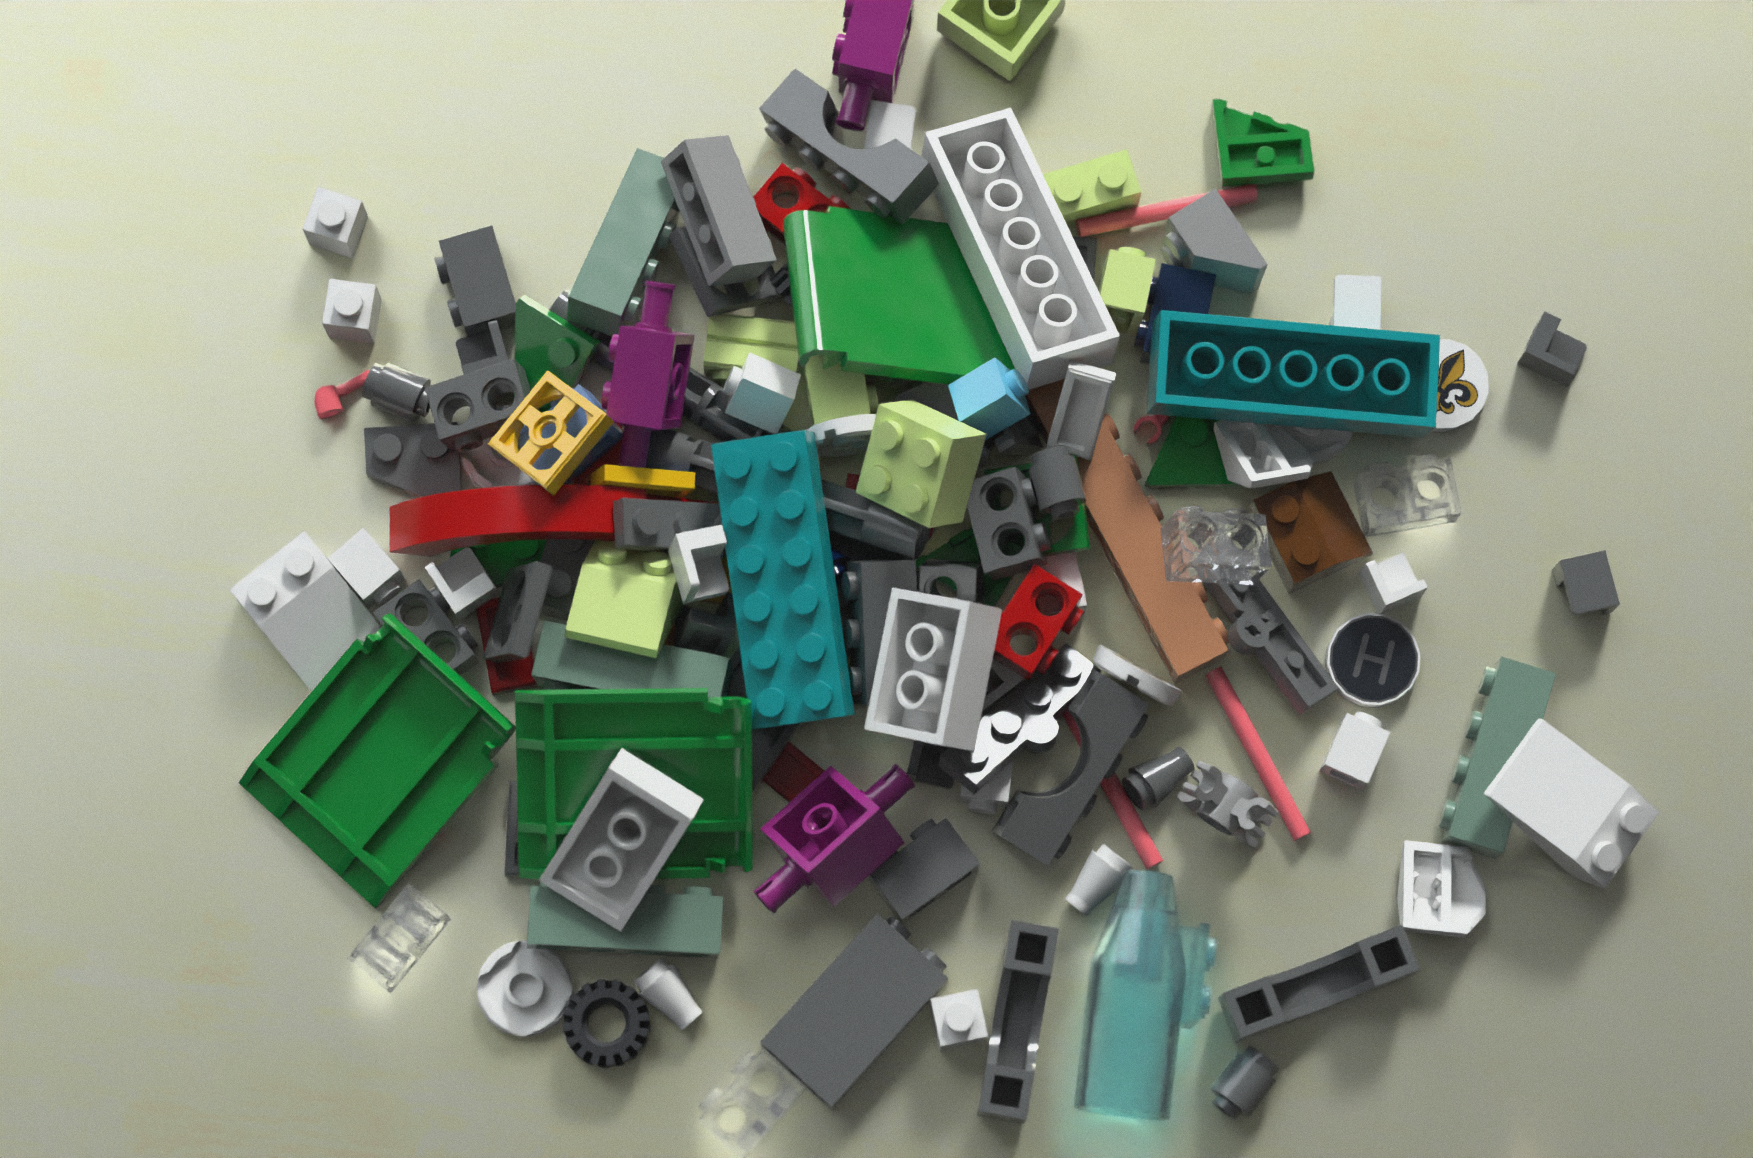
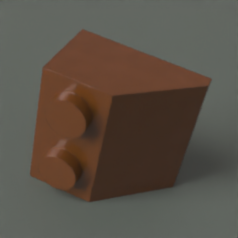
M1332 471L1309 476L1308 479L1292 481L1253 499L1247 511L1288 594L1373 555Z

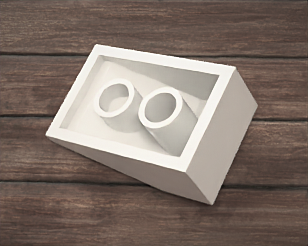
M305 531L229 589L311 692L356 639L364 642L368 634L373 635L381 628Z
M1539 718L1484 792V795L1570 876L1602 888L1607 887L1660 813L1628 782L1545 720Z
M621 748L539 881L621 932L704 799Z

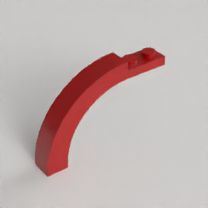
M540 485L499 486L452 491L419 497L390 506L389 552L432 557L459 548L511 541L554 539L615 541L613 501L618 499L635 498L718 504V502L646 494V489L601 485H562L554 496Z

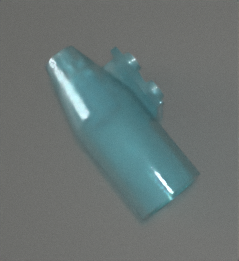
M1127 870L1124 873L1090 963L1073 1107L1075 1109L1124 1118L1170 1120L1180 1025L1182 1024L1184 1029H1192L1199 1022V1018L1204 1019L1205 1014L1208 1015L1212 987L1210 985H1203L1204 973L1210 970V966H1214L1217 938L1209 937L1210 924L1200 923L1197 928L1179 925L1174 880L1171 875L1144 870Z

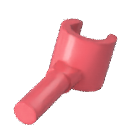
M369 370L344 384L341 383L338 386L327 385L319 388L314 397V405L320 419H327L342 413L343 407L340 398L364 386Z
M1154 414L1153 417H1141L1134 425V434L1144 424L1150 423L1155 425L1157 432L1146 443L1148 446L1155 445L1162 437L1161 427L1168 421L1170 416Z

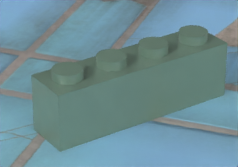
M639 148L636 149L568 296L567 320L610 336L619 334L620 326H625L626 323L631 325L635 323L642 305V298L638 297L643 285L646 286L645 280L654 281L659 268V261L655 260L660 248L668 250L671 244L668 235L676 229V224L672 223L676 212H680L661 164L663 157Z
M544 620L531 674L537 685L542 686V690L708 688V697H727L734 670L729 657L663 644L657 658L566 638L565 624Z
M1502 656L1494 664L1493 668L1486 666L1478 688V693L1485 695L1480 712H1472L1465 732V738L1472 740L1467 757L1459 756L1451 782L1459 784L1454 802L1446 800L1439 819L1438 827L1445 829L1442 842L1454 846L1468 847L1472 852L1497 859L1504 853L1513 821L1484 795V792L1537 719H1543L1556 673Z
M540 882V886H531L527 949L718 959L721 951L723 896H712V888L695 886L684 887V894L665 893V886L651 884L620 932Z

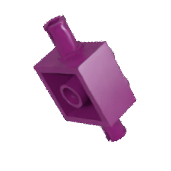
M846 0L843 17L845 18L843 32L846 35L837 34L832 54V60H834L832 75L839 76V92L844 93L839 116L836 120L838 126L851 131H864L871 100L885 103L893 102L913 23L914 0Z
M645 280L646 288L640 322H635V326H620L619 334H613L611 338L609 362L614 363L612 381H606L604 385L601 407L607 410L606 414L614 422L624 426L617 466L647 468L651 432L657 429L664 430L681 427L695 335L674 332L671 327H668L673 290H675V285Z
M894 764L888 772L864 792L861 789L858 790L836 769L829 766L760 828L783 858L785 864L758 889L753 890L755 896L772 914H775L777 909L803 886L807 888L811 886L835 907L905 843L884 813L910 789L912 790L916 787L914 782L901 767Z

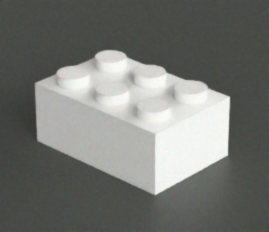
M892 588L864 729L974 751L1002 609L964 600Z

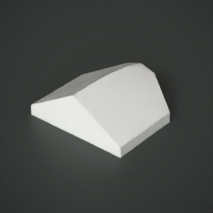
M1225 420L1214 423V433L1229 481L1251 489L1309 478L1314 461L1304 445L1282 425Z
M1404 840L1397 890V906L1400 925H1403L1406 932L1466 938L1485 916L1486 887L1472 861V853L1468 847Z

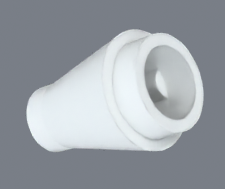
M1102 844L1097 852L1091 851L1072 890L1065 899L1084 915L1088 916L1097 905L1129 880L1126 875L1133 867L1108 846Z
M663 957L634 981L641 990L638 995L673 1021L680 1030L688 1026L703 1012L693 999L674 963L669 965Z

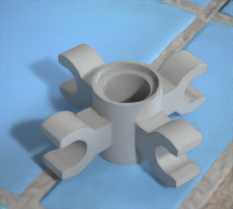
M1198 761L1196 767L1201 771H1192L1190 776L1199 785L1195 786L1185 781L1182 786L1184 792L1180 791L1178 793V799L1189 809L1197 811V815L1215 829L1229 836L1234 835L1238 841L1256 847L1259 842L1255 838L1261 839L1266 834L1256 823L1259 822L1269 827L1272 823L1269 815L1277 817L1279 814L1278 810L1265 798L1258 797L1257 792L1243 781L1225 772L1221 774L1217 767L1203 761Z

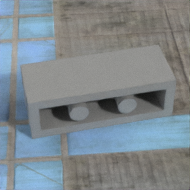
M729 135L683 140L661 160L708 286L753 281L777 261L772 243L767 236L756 207V202L750 192Z

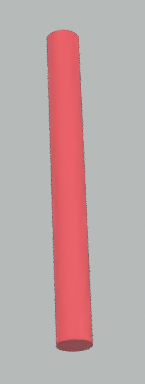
M1255 184L1218 190V193L1228 207L1258 201ZM1207 193L1076 219L1077 234L1080 238L1168 220L1170 216Z
M1222 666L1211 670L1205 676L1293 840L1297 841L1307 836L1311 831Z
M1067 710L1062 716L1081 748L1078 726ZM1116 773L1109 779L1103 778L1100 785L1146 869L1148 870L1163 862L1159 851Z

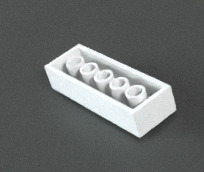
M1008 108L925 132L921 156L930 162L939 182V185L933 192L1013 365L1023 376L1028 389L1065 379L1070 360L1097 368L1111 365L1120 335L1012 109Z

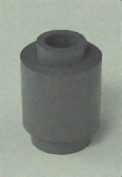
M375 363L365 380L362 397L371 400V406L414 422L419 415L426 417L431 409L425 387L431 385V380L391 363H387L385 366Z
M1066 446L1051 447L1034 453L1030 457L1032 466L1029 468L1041 514H1051L1053 520H1061L1078 514L1080 512L1078 506L1086 502V496L1075 457L1069 456Z
M1248 1046L1243 1054L1237 1052L1210 1088L1216 1095L1212 1103L1234 1120H1236L1239 1114L1249 1118L1276 1083L1273 1077L1278 1072L1279 1067L1263 1053L1252 1046Z

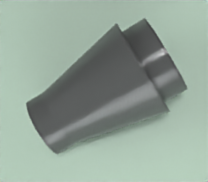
M1177 747L1167 754L1129 768V775L1122 779V785L1136 807L1141 810H1145L1149 806L1156 808L1189 773L1194 771L1195 767L1187 752L1181 747Z

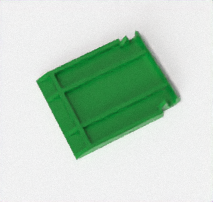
M828 206L825 213L800 210L784 218V239L798 357L801 367H804L812 356L824 355L822 358L823 370L840 363L841 371L941 384H951L993 358L999 360L1008 369H1015L948 223L909 218L904 224H901L890 215L882 218L874 212Z
M391 613L381 618L384 624L375 634H368L364 642L356 639L252 761L238 782L375 909L380 906L496 770L499 764L493 758L516 730V726Z
M708 688L515 690L519 878L537 880L541 878L621 748L704 799L655 879L710 878V869L724 873L725 867L741 866L744 872H749L753 869L752 702L750 699L743 697H708Z

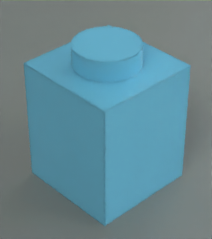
M996 358L991 359L948 385L958 420L986 433L985 440L1031 414L1025 395L1029 393V389L1023 376L1016 369H1008Z

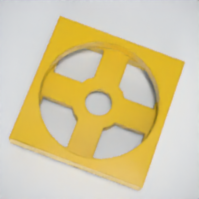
M547 371L489 441L488 445L554 496L613 424L614 420L551 372ZM561 399L552 411L541 413L537 410L548 402ZM581 407L585 410L587 424L574 438L566 432V424ZM548 424H555L556 431L554 435L547 439L542 438L544 427ZM525 425L529 428L530 438L518 451L519 436ZM555 447L562 453L550 469L537 470L532 466L545 449Z

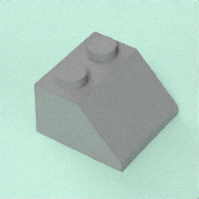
M1216 188L1168 218L1161 243L1164 246L1161 248V254L1167 264L1215 274V287L1252 294L1259 289L1268 264Z

